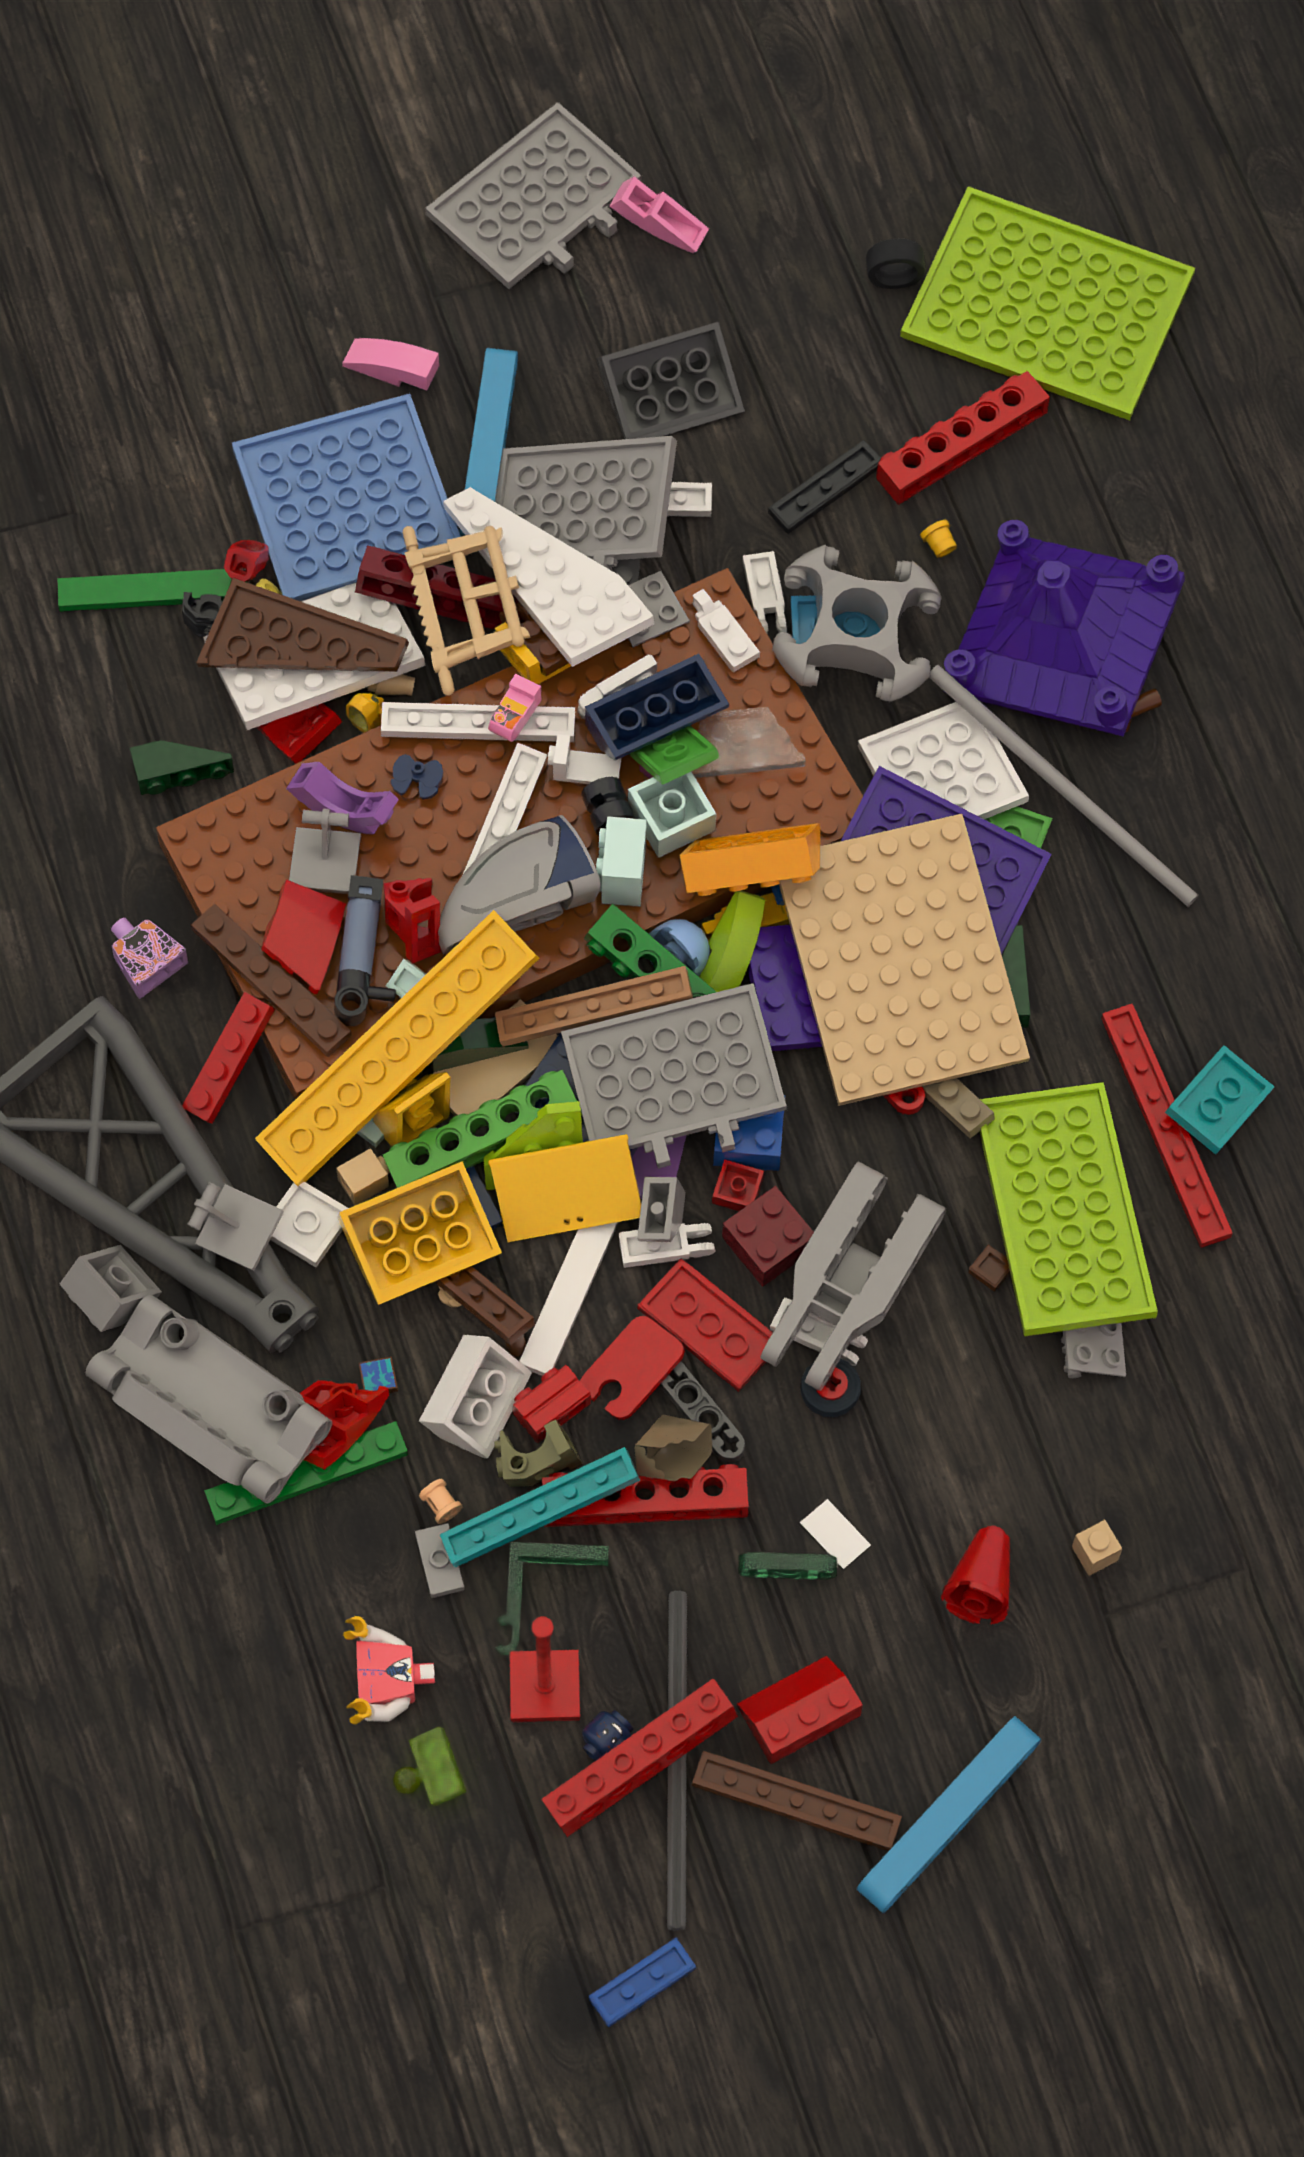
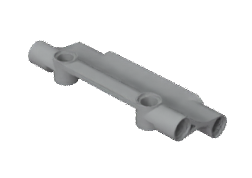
M152 1294L145 1296L139 1302L121 1335L109 1349L98 1352L90 1360L85 1372L87 1377L108 1392L114 1394L112 1400L221 1479L236 1486L241 1485L266 1504L275 1500L296 1468L326 1438L332 1428V1420L306 1403L299 1392L292 1389L196 1320L186 1319ZM181 1326L184 1330V1337L182 1340H180L179 1338V1330ZM283 1398L286 1400L287 1408L285 1412H283L281 1409V1401Z

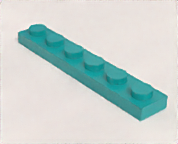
M623 1447L439 1535L451 1564L456 1568L640 1481V1478L628 1450Z

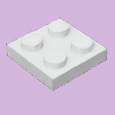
M306 1182L299 1186L293 1183L276 1206L282 1209L284 1213L270 1240L317 1267L343 1231L338 1220V1214L348 1208Z

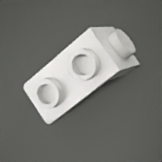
M557 734L556 746L550 745L548 765H553V780L589 784L604 777L613 776L619 778L621 758L613 760L607 754L570 750V735Z

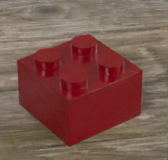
M776 1186L726 1220L722 1227V1238L762 1287L796 1263L814 1233Z

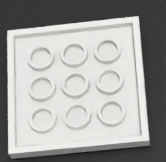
M957 702L858 740V748L873 776L878 766H881L982 819H987L1027 803L1029 800L1025 787L997 737Z

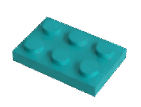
M1223 1045L1165 1113L1214 1154H1217L1270 1094L1274 1086Z

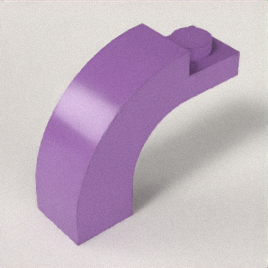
M320 762L302 763L286 788L312 811H323V808H326L334 813H349V826L344 828L364 834H374L379 825L386 823L393 815V808L399 800L390 791L364 792L353 788L338 779Z

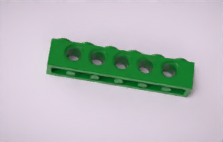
M613 903L584 937L588 942L586 944L588 949L598 957L604 955L613 963L612 969L625 979L627 977L633 979L686 966ZM617 937L624 938L629 944V950L626 952L616 950L613 946V939ZM643 958L650 960L653 963L654 971L651 973L642 972L638 967V960ZM686 966L693 998L716 993L712 987Z

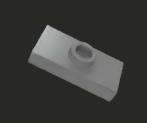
M448 1523L415 1531L431 1598L464 1590L459 1566L455 1568L451 1564L439 1535L450 1530Z

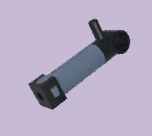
M351 875L334 1003V1014L345 1026H356L365 1019L368 999L395 1001V989L370 986L384 879ZM354 1001L360 1007L354 1011H349L342 1005L344 1002Z

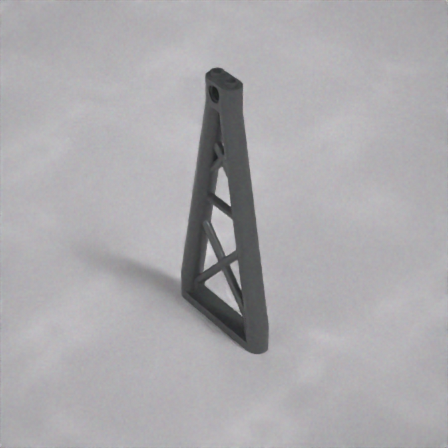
M104 996L94 999L0 1077L1 1109L82 1040L88 1037L95 1044L90 1118L6 1117L0 1111V1162L243 1324L270 1353L275 1351L283 1352L291 1345L294 1340L293 1337L302 1329L304 1331L310 1329L317 1322L319 1317L316 1314L319 1311V1307L292 1281L269 1243L255 1271L246 1268L264 1296V1299H262L216 1268V1254L195 1244L199 1236H168L138 1216L186 1174L201 1197L208 1182L221 1188L212 1205L213 1207L224 1185L233 1186L131 1023ZM108 1048L154 1121L103 1120ZM11 1130L88 1132L85 1180ZM102 1133L161 1134L180 1162L127 1208L97 1188ZM191 1250H203L202 1258ZM283 1313L291 1316L290 1320L285 1323H279L274 1320L279 1314Z

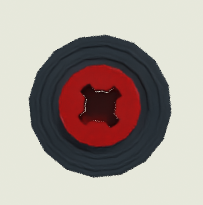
M840 1359L821 1391L805 1383L813 1363L808 1366L801 1378V1395L805 1404L812 1412L823 1417H838L846 1414L856 1405L860 1396L861 1381L856 1369L849 1362Z

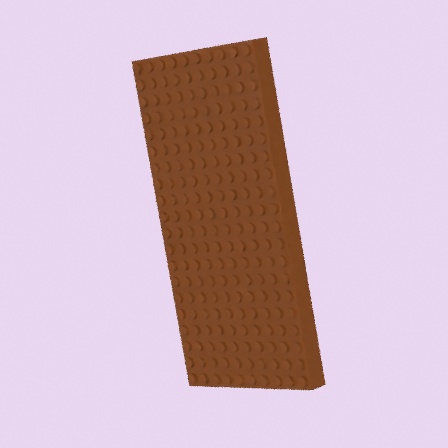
M728 568L673 592L690 620L689 623L635 647H632L627 638L538 684L541 686L542 699L538 706L575 707L574 742H570V750L605 754L599 749L586 727L585 719H581V716H579L578 701L580 696L648 654L652 655L657 662L656 673L699 653L729 702V707L691 725L717 748L720 756L719 759L691 771L716 812V831L697 840L819 823L821 829L820 846L840 842L863 798L861 791L797 683L788 675L772 650V641ZM702 589L711 597L713 603L719 600L726 606L760 651L759 658L734 673L698 627V621L695 618V614L698 611L692 602L693 595ZM512 665L457 690L451 695L435 700L431 704L500 705L514 675H521ZM381 725L156 827L159 845L197 917L199 918L211 906L216 904L261 947L266 927L276 911L281 887L285 880H289L296 827L322 829L321 824L302 823L303 809H311L286 789L302 763L320 762L338 779L353 788L364 792L390 791L399 799L393 808L391 818L383 825H379L374 834L361 833L356 876L384 879L383 883L396 880L406 881L416 880L417 878H431L432 895L440 902V916L454 886L464 873L517 743L547 754L517 830L562 815L580 836L595 868L597 858H599V836L595 833L590 820L591 813L587 811L581 796V791L588 784L553 780V765H548V753L550 745L556 746V741L514 740L511 742L509 740L381 737ZM407 754L415 762L419 761L423 764L432 760H437L442 764L443 780L435 796L431 799L422 800L419 796V782L413 781L404 795H400L393 790L390 781L393 779L394 763L399 756ZM629 754L621 758L619 779L626 793L625 801L628 802V789L649 778L640 772V764ZM331 825L332 831L359 833L341 826ZM646 838L641 906H615L648 934L659 925L671 919H685L695 923L720 911L721 908L728 906L735 893L730 892L729 887L717 889L716 893L706 896H698L697 892L687 893L680 854L691 843L658 858ZM760 883L749 884L748 888L742 891L757 894L769 887H761ZM383 886L370 986L388 988L386 985L402 960L409 959L406 957L405 943L385 922ZM317 891L346 903L337 941L321 988L317 995L311 993L334 1014L348 894ZM599 891L593 902L568 910L562 907L563 913L560 916L547 922L515 931L539 959L477 1019L492 1018L495 1016V1012L511 1008L520 999L526 1002L611 962L604 955L598 957L592 953L586 946L588 942L584 939L587 932L612 905L602 903L601 891ZM428 920L419 923L418 926L428 927ZM617 937L613 939V946L616 950L620 952L629 950V944L624 938ZM441 950V953L413 964L427 974L447 954L443 955ZM219 956L240 998L246 992L272 1006ZM294 972L292 976L308 990L309 984ZM396 994L394 1002L368 999L365 1019L356 1026H347L351 1030L352 1036L329 1057L319 1050L275 1008L261 1037L294 1100L388 1012L401 997ZM347 1001L342 1005L349 1011H354L360 1007L354 1001Z

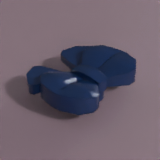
M410 755L399 756L393 766V779H391L390 784L396 793L404 795L412 781L419 782L420 798L422 800L431 799L438 793V788L443 780L442 764L437 760L423 764L419 761L415 762Z

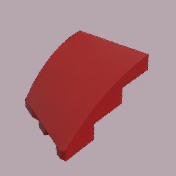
M321 703L256 728L294 764H297L342 723V720L334 711Z
M286 879L281 887L276 911L266 927L261 950L273 960L278 961L290 975L294 972L309 984L308 990L317 995L337 941L346 903Z
M317 1380L303 1390L300 1394L303 1396L304 1401L332 1420V1428L326 1438L304 1460L324 1470L334 1463L357 1441L372 1423L388 1398L389 1389L385 1386H379L377 1391L361 1390L355 1383L338 1384L333 1381Z

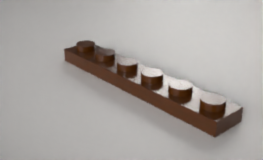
M216 904L211 906L191 924L194 933L327 1057L352 1036L351 1030L292 975L283 969L276 960H273L261 950L262 947Z
M706 1751L702 1752L692 1782L693 1787L886 1851H890L893 1847L902 1819L900 1815Z

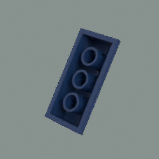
M698 653L585 706V725L599 749L613 760H617L728 708L729 702Z

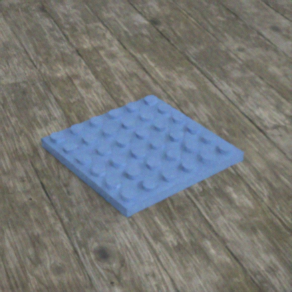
M410 393L232 443V450L264 544L269 547V559L280 592L284 596L304 601L356 583L367 545L405 555L404 552H407L402 531L406 526L414 528L419 546L418 549L447 543V539L461 537L457 524L444 509L443 501L447 499Z

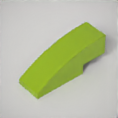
M742 890L735 891L708 942L712 952L699 977L716 992L739 987L744 978L762 922L765 899L761 896Z

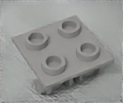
M661 571L628 585L654 616V625L628 638L632 647L690 622Z
M1121 1323L1063 1331L1061 1342L1065 1346L1062 1347V1352L1066 1354L1064 1372L1068 1373V1378L1081 1377V1372L1126 1377Z

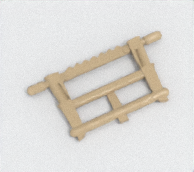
M406 526L402 531L407 552H404L405 557L414 575L411 585L416 588L413 594L418 597L416 605L421 607L418 613L419 616L423 617L421 625L426 627L424 631V636L428 637L426 645L432 647V665L435 673H438L442 692L445 695L454 693V684L448 668L474 657H477L479 660L481 657L511 645L520 647L524 644L525 638H531L527 629L520 626L512 590L519 588L517 577L515 575L507 578L508 575L499 546V541L503 537L502 527L495 529L493 526H487L483 532L447 539V543L418 549L419 546L413 527ZM488 548L496 582L473 587L465 555ZM453 560L473 639L445 647L425 568ZM500 594L508 629L485 635L476 599Z

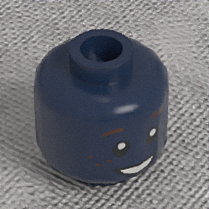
M613 1710L611 1713L601 1711L582 1731V1737L586 1743L583 1750L596 1761L631 1737L633 1727L617 1711Z

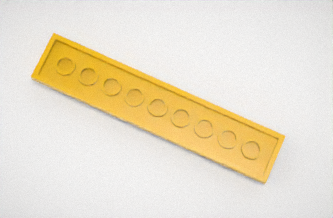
M493 910L255 1138L256 1141L297 1186L306 1182L378 1113V1110L387 1105L518 980L539 957L501 916Z

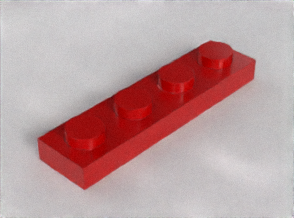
M246 992L243 993L182 1105L185 1110L213 1124L275 1011L274 1007Z

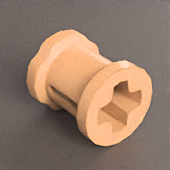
M442 1478L429 1484L419 1494L421 1500L426 1501L436 1514L435 1520L438 1524L449 1521L463 1508L461 1502L455 1501L445 1487L447 1484Z

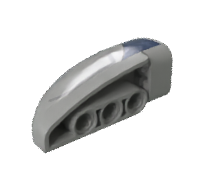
M556 816L514 831L488 848L470 865L454 886L440 916L438 935L443 955L449 953L493 910L514 931H519L560 916L563 913L562 907L568 910L595 900L601 888L597 870L580 836L564 816Z

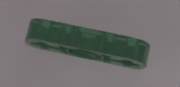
M746 1552L738 1556V1574L751 1578L833 1579L837 1577V1557L828 1554Z

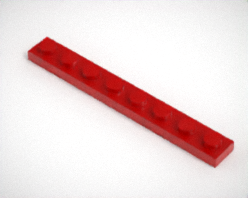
M1133 1003L1102 1013L1101 1020L1200 1248L1231 1238L1233 1232L1189 1132L1165 1113L1175 1099Z

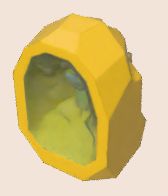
M358 693L346 705L347 717L363 733L381 725L382 702H384V699L375 694Z

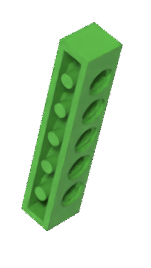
M563 1070L545 1073L539 1078V1081L529 1086H518L512 1089L506 1097L499 1100L492 1099L486 1101L479 1106L478 1110L468 1115L459 1114L450 1119L449 1124L438 1129H427L419 1135V1138L408 1143L400 1142L392 1146L389 1152L383 1154V1157L397 1188L463 1161L466 1169L483 1162V1157L492 1150L497 1152L506 1144V1138L522 1124L528 1125L538 1117L537 1112L541 1108H535L534 1106L541 1098H548V1104L578 1101ZM509 1113H519L518 1118L514 1122H505V1118ZM482 1126L489 1127L488 1132L484 1136H475L478 1128ZM450 1141H459L456 1149L452 1151L445 1150L447 1143ZM420 1155H429V1159L425 1164L415 1165V1161Z

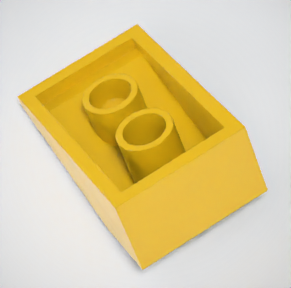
M447 1072L428 1074L418 1081L413 1079L387 1105L378 1110V1113L373 1117V1122L384 1134L385 1140L391 1147L400 1142L408 1143L419 1138L423 1131L436 1127L449 1117L451 1077Z

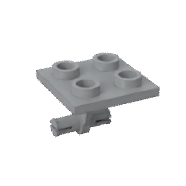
M323 808V811L303 809L302 823L321 824L322 829L296 827L289 881L314 891L349 894L351 875L356 876L361 833L331 830V825L348 827L349 813H334L326 808Z
M208 1182L201 1199H196L194 1203L196 1209L187 1223L190 1227L200 1231L207 1215L209 1216L195 1244L255 1271L284 1211L226 1184L213 1207L212 1205L221 1188Z

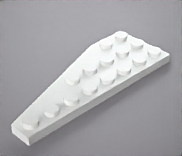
M471 487L443 501L444 509L465 535L483 532L487 526H493L495 529L502 527L503 537L499 541V546L504 559L507 578L516 575L519 588L512 590V593L572 667L654 625L652 613L621 576ZM488 548L480 550V554L492 567Z

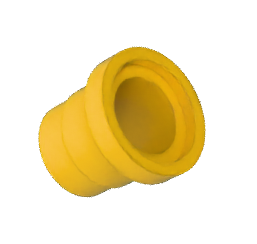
M946 519L930 525L920 534L923 542L929 544L937 558L944 557L957 548V544L949 531L950 524Z

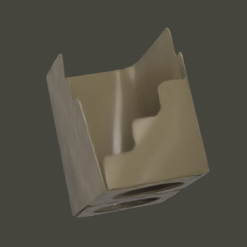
M668 1415L659 1417L635 1444L636 1471L638 1475L670 1481H677L682 1477L692 1478L712 1453L711 1424ZM640 1446L647 1447V1455L645 1454V1448Z

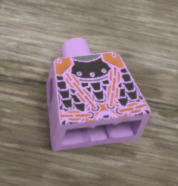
M121 918L111 928V931L118 938L112 945L114 958L139 999L188 964L186 949L150 920H144L134 928L126 918Z

